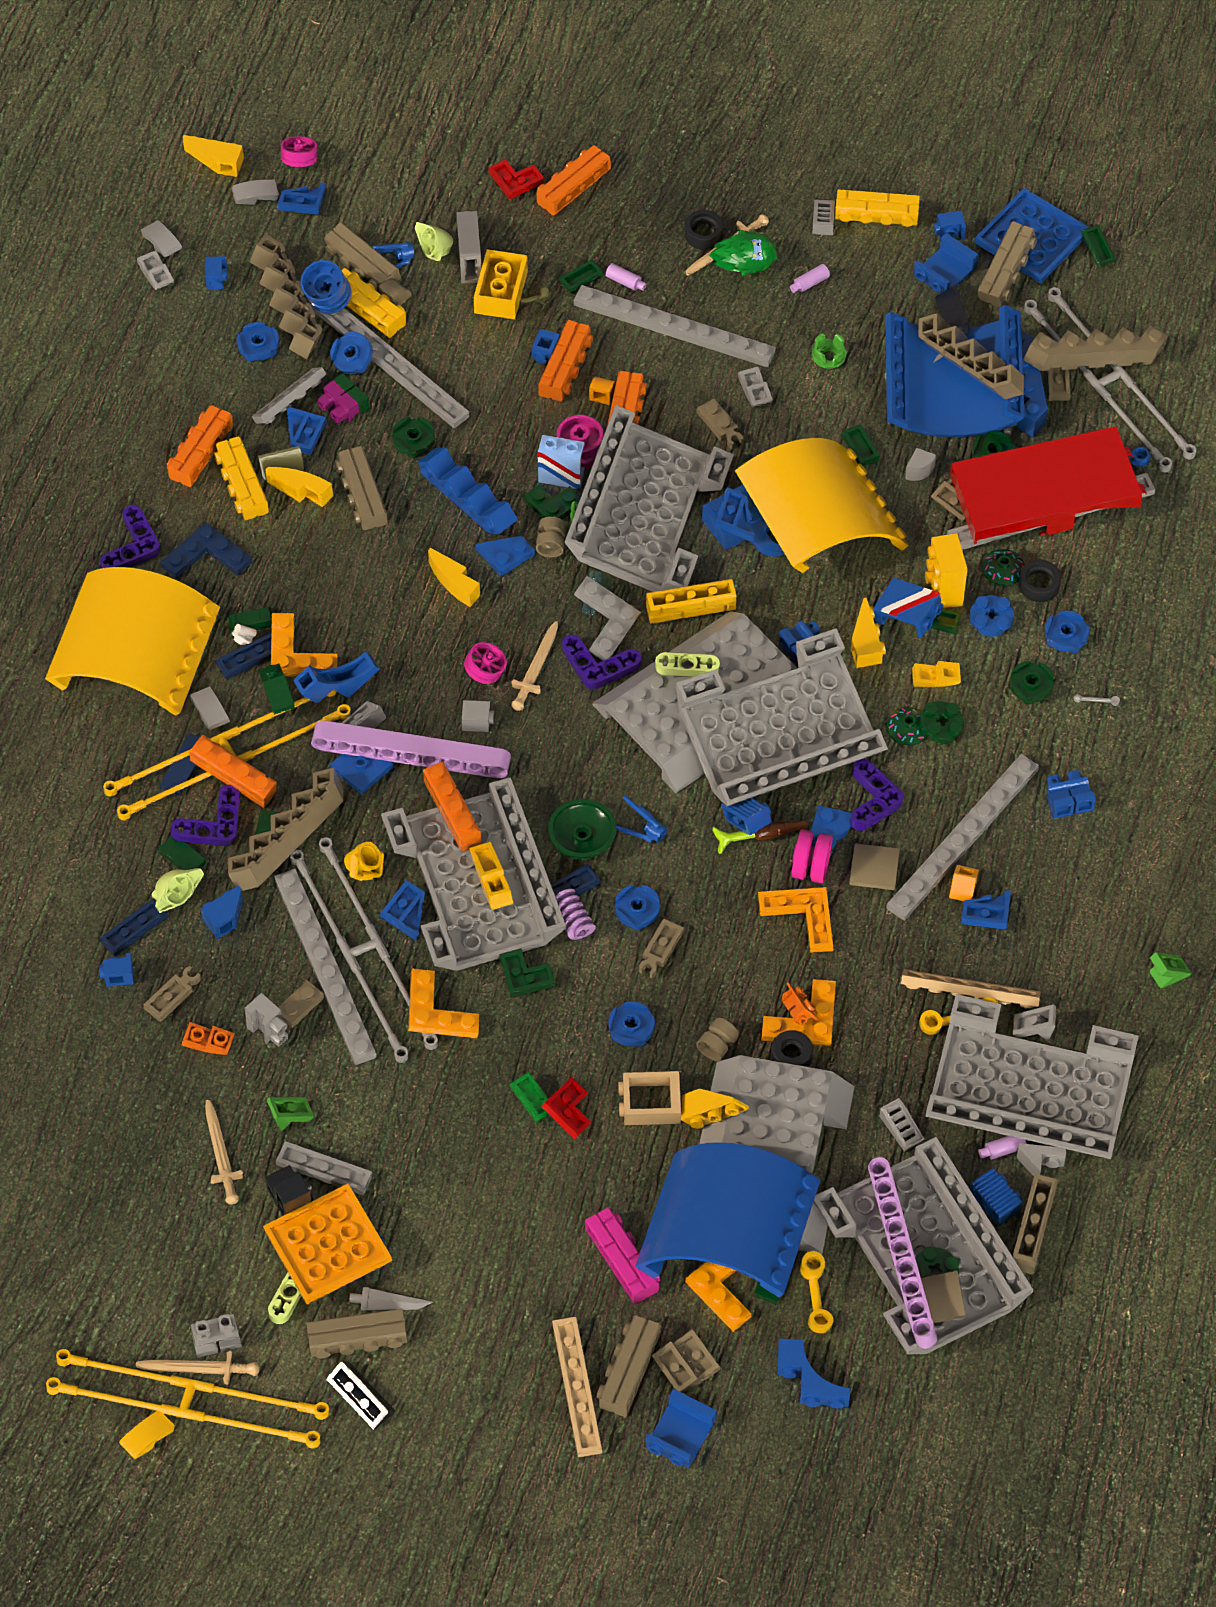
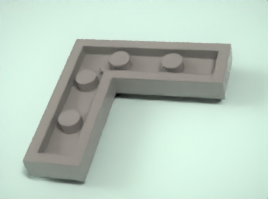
M586 576L574 595L610 619L588 650L594 656L604 661L612 656L641 612Z

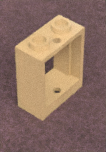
M679 1071L623 1073V1082H618L619 1096L624 1098V1102L619 1103V1115L624 1117V1125L681 1124ZM670 1086L671 1108L630 1109L629 1087Z

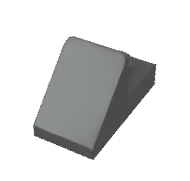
M1053 1004L1014 1014L1013 1035L1016 1038H1023L1039 1034L1048 1041L1055 1028L1056 1006Z
M1019 1143L1017 1159L1033 1176L1035 1174L1040 1175L1041 1165H1046L1050 1168L1064 1167L1066 1149Z

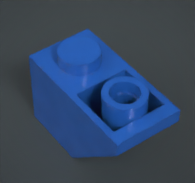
M240 886L225 891L221 897L207 902L201 908L202 920L217 939L237 928L243 902Z

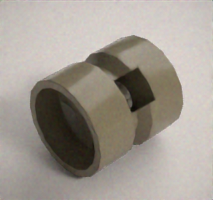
M545 517L539 521L536 551L540 555L552 558L562 555L567 528L565 521L557 517Z
M716 1018L709 1026V1031L705 1032L697 1041L696 1046L708 1059L719 1062L727 1053L728 1048L739 1038V1032L727 1020Z

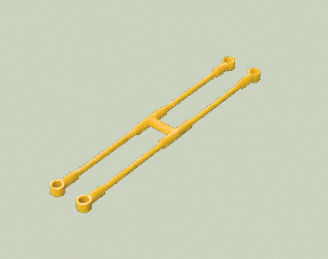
M332 690L327 696H334L336 691ZM304 697L295 701L294 705L297 707L311 700ZM342 704L337 708V711L324 716L319 721L334 722L338 719L345 720L351 715V709L348 705ZM271 712L210 739L220 744L230 754L236 755L227 740L284 712L275 715ZM317 722L258 749L249 750L237 757L245 762L251 760L264 751L315 729ZM190 750L135 775L124 777L115 782L107 781L103 786L104 793L112 797L116 795L117 790L132 784L133 781L189 756ZM205 772L146 800L138 801L129 806L120 805L117 809L118 818L123 821L128 820L131 814L146 808V805L212 775Z
M61 1349L56 1354L57 1363L60 1366L65 1367L69 1364L82 1367L91 1366L169 1382L170 1385L186 1388L180 1407L167 1404L158 1405L80 1389L75 1385L61 1383L56 1377L49 1378L46 1382L47 1392L51 1395H56L60 1392L99 1398L157 1410L163 1414L201 1422L205 1420L283 1436L289 1440L306 1443L309 1448H317L320 1445V1435L316 1431H309L308 1433L292 1430L284 1431L206 1415L205 1412L189 1409L195 1390L208 1393L217 1392L295 1408L297 1411L315 1414V1417L320 1420L326 1419L329 1416V1406L324 1402H319L316 1405L300 1401L296 1403L218 1387L212 1383L174 1375L170 1377L92 1361L85 1357L72 1355L66 1349ZM315 1438V1439H317V1440H315V1441H310L309 1439Z

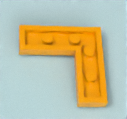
M272 613L271 665L279 663L285 677H297L308 666L318 669L337 667V654L293 653L294 613Z
M826 887L758 892L760 916L806 913L810 953L833 951Z
M412 968L408 1031L477 1038L479 1034V1014L433 1009L435 971Z
M813 979L811 1003L816 1008L814 1013L818 1020L811 1016L806 1024L800 1025L793 1018L763 1016L762 1041H773L777 1035L784 1031L796 1030L804 1033L810 1039L812 1045L831 1046L836 981Z
M705 1262L686 1277L685 1282L734 1332L751 1318L750 1311L722 1284L736 1270Z

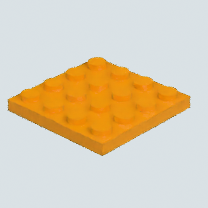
M348 1183L263 1226L265 1233L306 1304L392 1261L390 1253Z

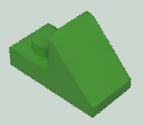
M1155 952L1150 957L1154 964L1150 974L1160 988L1169 986L1192 974L1179 955Z
M269 1097L267 1099L280 1132L291 1122H310L314 1117L306 1097Z

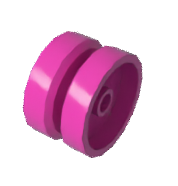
M574 415L560 423L557 429V437L584 442L581 467H585V470L592 468L603 439V428L592 417Z
M800 830L793 854L792 878L804 880L809 867H811V881L820 884L824 883L831 854L833 835L821 833L817 838L816 845L813 846V831Z

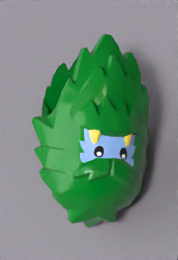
M739 230L738 234L714 245L716 249L709 255L717 261L715 262L716 266L729 271L741 272L742 276L751 272L752 274L758 271L762 272L777 259L775 242H772L764 233H757L752 230Z

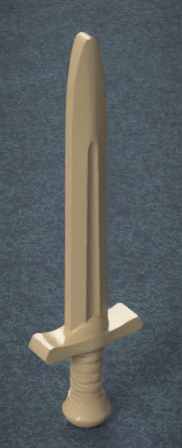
M761 214L756 221L748 226H745L740 221H737L736 225L738 230L756 231L758 228L768 225L769 219L766 215ZM714 249L694 262L685 271L686 275L693 274L714 261L709 256Z
M557 621L550 626L523 681L512 680V687L520 689L517 698L512 701V707L517 711L524 709V701L529 692L541 694L540 686L534 684L558 630Z
M206 1100V1118L219 1170V1175L211 1176V1184L223 1182L226 1192L225 1201L233 1205L239 1201V1196L234 1189L233 1180L242 1179L243 1172L241 1170L232 1172L216 1111L211 1101Z
M231 1351L226 1353L227 1361L144 1360L136 1362L137 1368L151 1371L224 1374L223 1380L226 1385L230 1382L232 1372L247 1373L253 1376L259 1373L257 1362L232 1364L233 1356Z

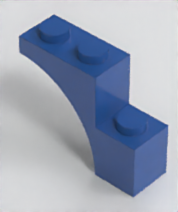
M364 652L355 660L339 667L318 669L308 666L293 681L304 697L318 704L332 690L349 698L380 668L372 655Z
M779 1339L777 1375L788 1379L801 1377L800 1404H805L809 1407L828 1405L835 1409L849 1407L850 1388L832 1384L813 1370L806 1358L803 1340Z

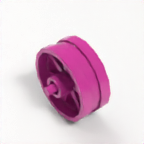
M296 136L287 138L281 143V160L286 165L292 167L313 165L318 159V145L316 141L308 137Z
M486 642L475 644L464 661L465 670L468 675L482 684L496 682L507 665L506 656L502 650Z

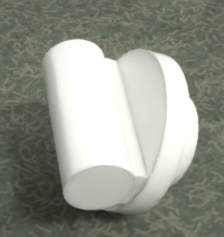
M237 624L232 632L234 640L244 646L250 644L253 641L252 638L257 634L256 629Z

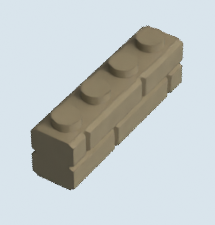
M342 222L325 236L326 250L332 256L338 255L344 266L347 268L351 266L354 269L353 271L361 279H367L368 283H371L376 291L379 289V285L386 280L394 279L398 282L401 279L399 269L378 251L374 250L373 247Z
M1011 222L978 289V298L981 301L1002 307L1004 301L1007 302L1009 300L1012 284H1017L1020 277L1019 270L1021 266H1026L1029 258L1027 254L1036 245L1037 238L1033 228Z
M359 446L351 450L339 451V461H336V467L339 474L343 473L344 477L341 480L344 490H349L350 494H347L350 507H355L356 511H353L356 524L360 523L364 531L375 526L386 525L387 513L363 447Z
M1039 1174L1034 1175L1012 1256L1021 1271L1028 1274H1034L1058 1182L1054 1178Z
M403 1309L306 1322L311 1357L316 1356L319 1359L327 1358L330 1354L334 1353L350 1355L354 1353V1350L361 1349L371 1352L382 1346L398 1348L402 1346V1343H407Z
M637 1315L633 1317L631 1323L627 1321L623 1330L625 1339L623 1343L619 1342L614 1352V1356L617 1357L615 1363L609 1364L605 1375L608 1378L605 1385H600L597 1393L601 1409L627 1417L660 1337V1323L646 1320Z

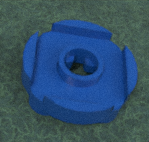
M254 322L247 324L242 328L243 331L240 335L238 333L237 347L245 360L250 362L265 360L277 354L279 347L278 333L275 328L266 326V323ZM256 339H259L260 341H263V342H261V343H259V344H256V343H255V340H256Z
M347 332L344 334L345 336L340 339L337 338L330 352L334 365L345 374L365 372L372 359V344L358 332ZM355 348V355L350 357L347 353Z
M979 596L971 607L970 623L982 635L989 637L1000 636L1003 634V631L1009 630L1013 624L1014 611L1007 598ZM994 613L997 616H994V619H990L987 614Z
M1061 611L1058 615L1054 616L1053 614L1046 622V643L1048 646L1059 651L1077 653L1088 640L1089 626L1084 622V618L1076 612ZM1068 628L1071 634H1064L1062 631Z
M634 885L623 888L616 896L615 914L621 923L631 927L633 930H641L643 927L651 925L659 916V896L648 886L634 887ZM635 903L636 905H638V904L641 903V904H642L641 909H640V910H635V909H633V905H632V904Z
M634 1001L625 1002L623 1006L614 1008L608 1020L611 1038L613 1041L624 1046H644L653 1035L655 1029V1019L649 1012V1008L642 1003ZM631 1020H634L637 1026L629 1028L625 1023H630Z

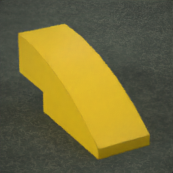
M282 467L266 468L267 483L300 503L306 497L323 507L333 497L332 483L318 476L296 469Z
M430 548L428 550L429 564L440 583L459 601L471 607L480 596V583L467 577V568Z
M491 842L469 848L491 910L513 904L511 890Z

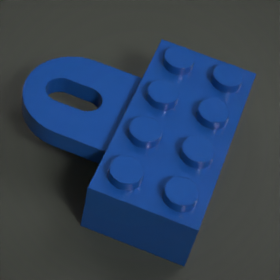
M744 485L733 489L747 495L748 510L752 518L750 522L751 530L755 534L751 543L764 555L772 557L785 555L781 546L774 543L766 534L771 530ZM722 495L703 505L702 521L723 548L728 550L746 539L713 526L723 498Z

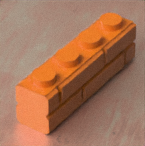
M595 145L588 150L584 149L575 161H569L564 170L560 173L556 172L548 183L541 184L538 187V205L546 209L553 216L556 215L611 169L610 156L605 152H601V149Z
M571 320L566 322L538 384L540 396L561 402L565 395L570 394L572 388L571 381L576 379L579 373L578 365L579 363H584L586 347L590 348L593 342V335H591V327L589 325L578 324Z
M625 371L618 372L608 423L613 409L617 405L634 412L635 415L632 423L640 424V417L637 415L638 412L643 410L644 400L641 399V395L645 396L647 390V383H644L643 374H631Z
M212 405L209 406L206 412H201L198 424L190 428L187 440L179 444L176 456L174 458L171 457L167 463L171 480L192 487L217 450L216 444L222 442L232 428L233 418L231 413L220 410Z
M202 735L190 750L191 762L225 784L235 787L239 790V793L264 808L276 793L277 782L266 777L264 773L236 755L230 754L228 750L206 736Z
M439 762L423 770L424 783L461 852L482 844L481 831L475 823L444 762Z

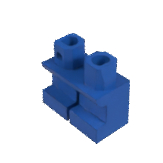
M801 620L797 623L796 627L790 630L786 627L779 631V644L797 667L796 642L820 634V628L815 621L805 624Z
M1079 770L1070 771L1067 775L1068 781L1061 782L1060 776L1057 774L1048 777L1046 797L1053 819L1073 815V811L1074 814L1094 810L1095 794L1090 790L1088 778L1083 777Z

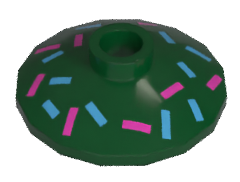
M998 549L985 556L982 562V572L991 583L999 586H1009L1019 581L1020 572L1025 563L1016 552L1008 549Z
M903 707L895 710L887 720L889 736L895 742L902 745H916L923 742L928 735H924L919 727V717L922 711L913 707Z

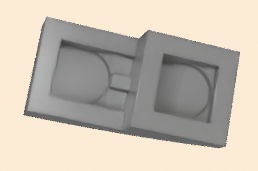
M254 180L232 186L236 204L255 205L257 200L277 201L279 196L275 180Z
M158 220L141 229L143 237L153 243L154 249L163 257H167L182 248L176 237Z
M156 250L137 258L138 265L155 290L174 283V279L167 266L162 263Z
M759 367L738 372V378L752 407L773 401L767 383L763 381Z
M210 686L190 695L192 703L199 711L201 719L209 731L230 722Z

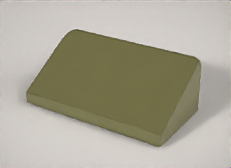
M300 446L258 456L263 480H267V467H282L304 471Z

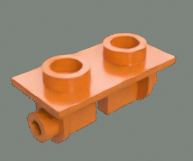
M787 982L789 990L783 993L782 1002L790 1011L795 1022L804 1025L811 1016L818 1020L814 1013L816 1008L808 999H805L807 994L799 986L795 988Z

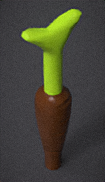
M806 820L771 822L750 836L744 833V831L723 832L714 826L712 831L719 840L718 853L721 854L732 841L755 838L758 841L773 839L801 829H807Z

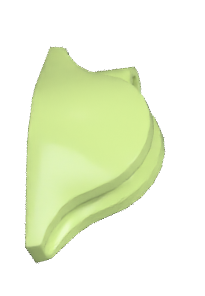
M416 223L415 230L421 248L428 258L440 261L442 256L449 254L453 244V238L449 233L436 226Z
M200 868L190 870L176 869L161 876L156 883V890L152 892V897L157 900L155 905L157 910L161 913L185 903L202 879L203 871Z

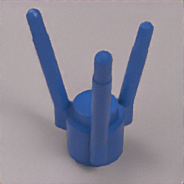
M411 242L373 246V249L380 254L394 252L396 259H401V262L395 264L397 268L410 264V259L414 258V249Z
M623 796V799L648 821L644 828V831L647 833L645 835L616 825V829L644 839L650 844L653 840L660 842L666 835L668 828L660 823L643 806L639 807L627 796Z

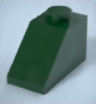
M280 664L268 665L258 670L274 715L295 708Z

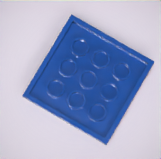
M1023 188L975 237L974 243L995 255L1011 222L1033 228L1037 242L1034 249H1030L1027 254L1029 258L1026 266H1021L1019 271L1042 284L1084 240L1081 230L1089 227Z

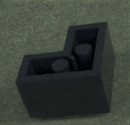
M291 1165L265 1177L266 1188L282 1216L314 1201L311 1194L313 1190L307 1179L303 1180L298 1171H293Z

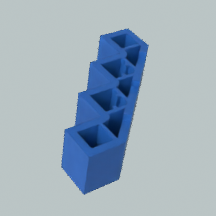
M1021 330L1024 419L1017 422L1016 427L1034 437L1046 424L1048 408L1040 370L1023 360L1034 339Z
M435 448L417 462L421 467V474L489 534H500L518 520L509 503L497 501L487 483H476L467 466H457L446 448Z

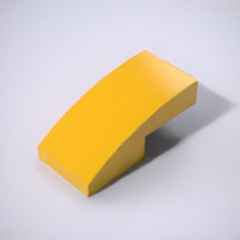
M938 661L936 666L915 663L912 667L914 687H945L961 683L959 663Z
M156 1411L129 1431L119 1443L134 1459H137L152 1450L155 1442L172 1433L175 1425L163 1413Z

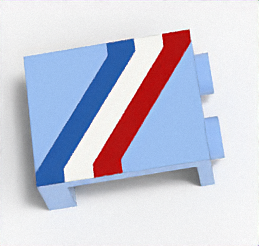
M542 435L538 449V481L540 483L563 487L571 486L574 489H581L585 474V467H581L584 442Z

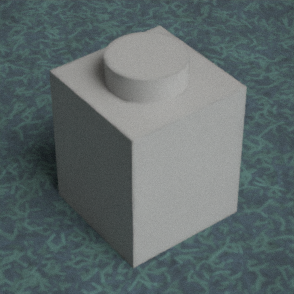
M463 700L462 731L489 732V725L494 724V711L490 710V702Z

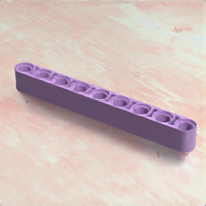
M318 721L316 723L311 742L314 748L322 751L364 756L366 758L430 767L439 762H444L448 771L492 778L506 777L511 759V754L507 750L330 721Z
M877 1157L870 1161L868 1170L910 1325L917 1345L924 1349L931 1348L936 1344L937 1334L889 1162L885 1158ZM928 1331L927 1334L920 1335L922 1332Z

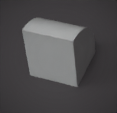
M916 448L906 468V480L918 481L931 475L935 468L936 455Z

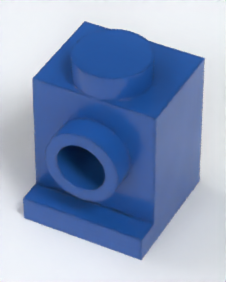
M962 211L937 214V222L934 223L933 227L935 235H938L940 240L946 233L953 238L960 237L961 240L965 239L966 224Z
M226 256L205 257L207 290L224 289V281L227 280L228 273Z
M543 329L539 330L532 346V358L537 363L545 364L549 362L560 334Z
M126 953L125 958L112 957L104 959L103 964L99 965L100 978L105 979L106 987L134 984L131 953Z

